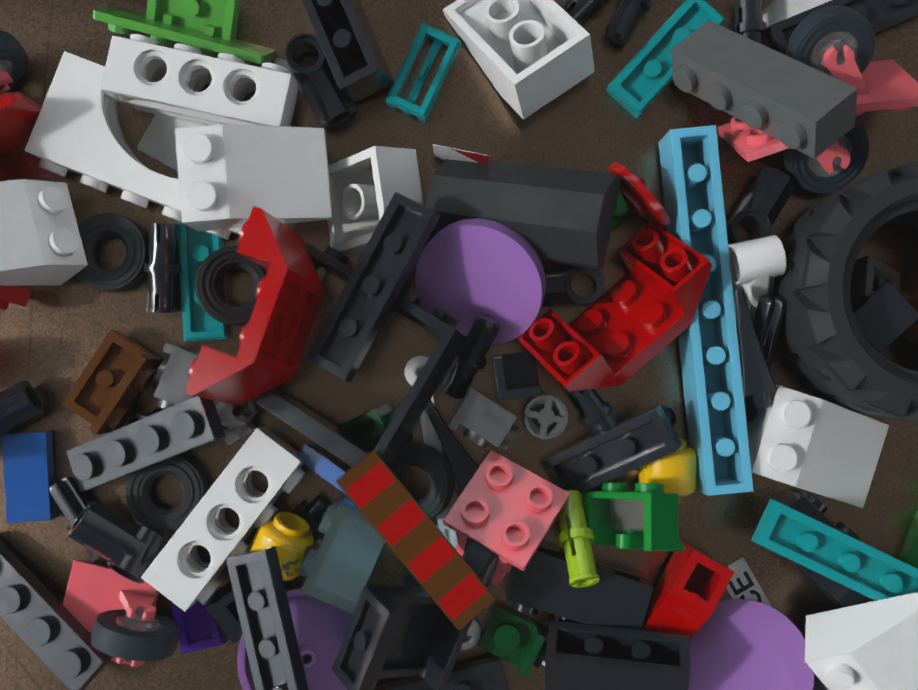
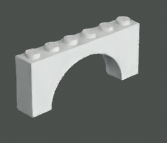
M64 51L24 151L40 158L38 167L62 177L66 176L68 170L82 175L79 181L81 184L106 193L108 186L123 191L121 199L143 208H147L149 201L164 207L162 215L182 222L179 179L161 175L150 170L135 156L128 146L118 121L117 102L100 89L105 66ZM288 223L284 225L293 230L296 223ZM241 228L210 230L206 232L228 240L231 233L239 236Z

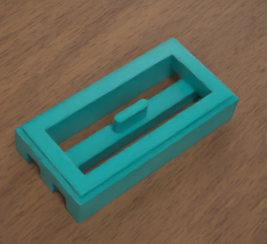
M421 23L394 81L395 83H393L386 98V105L392 108H399L403 113L409 116L412 114L418 120L426 123L461 48V40ZM427 37L434 39L407 99L400 98ZM443 44L449 46L421 107L415 105Z

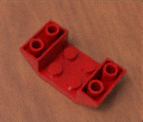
M255 206L252 208L249 219L241 228L239 235L240 244L237 253L268 271L258 284L256 291L257 301L250 321L244 325L240 333L238 354L233 356L202 345L198 357L193 361L189 369V383L185 393L237 406L248 402L295 376L325 292L301 236L262 208Z
M650 221L618 249L630 271L626 276L569 325L549 309L523 334L518 336L517 339L569 392L621 386L691 325L712 269L710 260Z

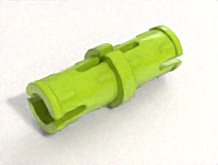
M576 490L567 491L569 492V497L558 514L561 533L558 534L557 540L559 547L564 549L570 578L569 585L574 588H583L595 585L600 581L591 546L595 538L593 530L587 527L582 493Z

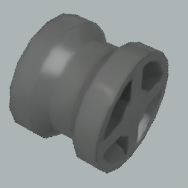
M548 394L533 396L524 404L522 422L533 436L540 439H552L559 436L565 430L568 423V411L565 404L559 398Z

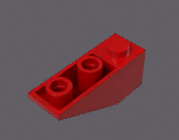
M680 540L686 551H674L652 592L641 630L688 635L690 641L715 610L734 571L719 560Z

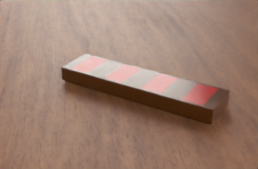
M374 449L336 480V483L458 631L496 599Z

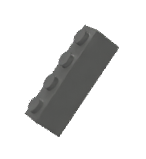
M710 20L670 50L673 69L672 77L674 85L680 90L691 93L708 102L715 109L725 111L742 120L751 128L759 129L778 139L787 147L796 149L813 159L818 157L855 126L858 88Z

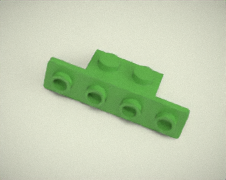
M147 0L146 15L115 6L93 9V19L108 23V30L126 35L135 34L136 31L150 34V38L161 45L174 46V44L180 42L202 52L201 55L218 57L219 53H227L240 57L247 65L261 67L262 63L274 60L276 55L275 49L236 39L241 0Z

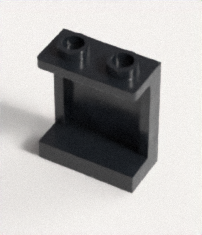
M364 585L334 661L332 671L347 690H374L379 678L411 676L424 678L434 690H444L473 619L458 631L423 587Z

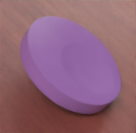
M465 219L444 227L425 246L416 266V289L418 297L422 300L421 304L424 310L432 315L435 308H438L458 320L459 323L455 329L464 336L467 335L476 316L489 315L500 324V330L492 345L509 342L523 334L534 322L545 298L546 278L543 265L531 244L512 228L488 219Z
M300 587L287 590V598L308 689L347 690L332 671V667L355 607L341 596L325 589ZM242 633L237 655L238 676L243 690H255Z
M730 599L718 602L711 616L689 641L690 680L688 690H813L814 672L805 662V639L785 615L764 603L747 599Z

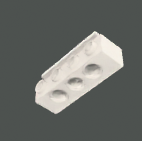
M131 34L130 39L112 35L100 89L116 102L133 105L134 109L204 125L236 124L291 127L299 87L292 74H289V70L285 67L273 63H262L261 67L247 65L240 57L227 53H219L217 58L201 55L202 52L200 50L179 43L174 44V48L159 46L157 41L139 34ZM210 83L206 90L201 91L206 84ZM255 92L250 100L243 101L248 93Z
M267 427L256 428L141 578L185 612L197 601L205 605L222 583L217 577L227 566L226 558L248 550L250 545L245 541L255 528L266 524L271 516L275 515L278 509L273 505L283 492L289 495L306 474L301 470L303 459L298 456L299 452ZM255 471H260L267 477L268 489L266 492H260L254 487L252 476ZM227 508L235 510L240 519L239 527H233L226 521L225 511ZM199 545L209 551L211 556L210 563L202 562L198 554Z

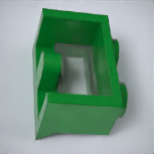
M602 483V491L583 492V508L587 527L593 530L595 538L591 546H616V548L644 549V551H686L678 537V494L663 493V484L635 483V492H629V483Z

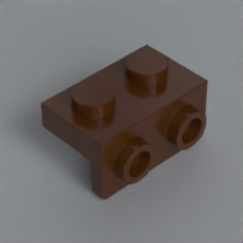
M110 330L62 402V405L91 423L92 425L89 430L96 435L122 428L132 414L133 409L129 406L138 392L144 393L153 383L157 372L154 368L160 361V358L119 331Z

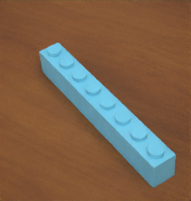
M716 125L670 129L659 141L665 211L671 221V224L667 227V232L710 260L712 264V269L692 323L678 336L689 447L693 448L697 454L698 477L696 490L707 496L753 492Z

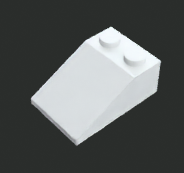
M456 0L443 9L445 17L495 89L523 120L595 72L590 34L554 0Z
M236 124L174 128L183 224L198 232L242 228L243 224L249 219L253 206L262 208L283 224L333 219L324 128Z
M29 179L0 182V286L62 285L88 265L67 183Z
M776 385L777 391H770L772 405L767 408L758 409L756 418L750 421L747 429L752 473L863 508L889 425L826 400Z
M918 592L806 615L805 662L828 690H918Z

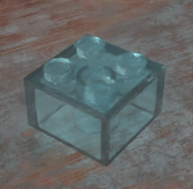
M346 495L342 501L335 499L332 506L329 505L318 529L319 532L325 534L323 541L318 539L314 548L309 550L299 574L307 577L301 592L353 614L363 587L368 582L385 541Z

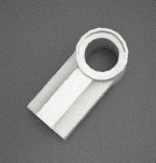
M776 235L728 245L732 287L742 286L744 289L752 322L759 298L763 294L772 295L775 277L782 276L786 271L784 247Z

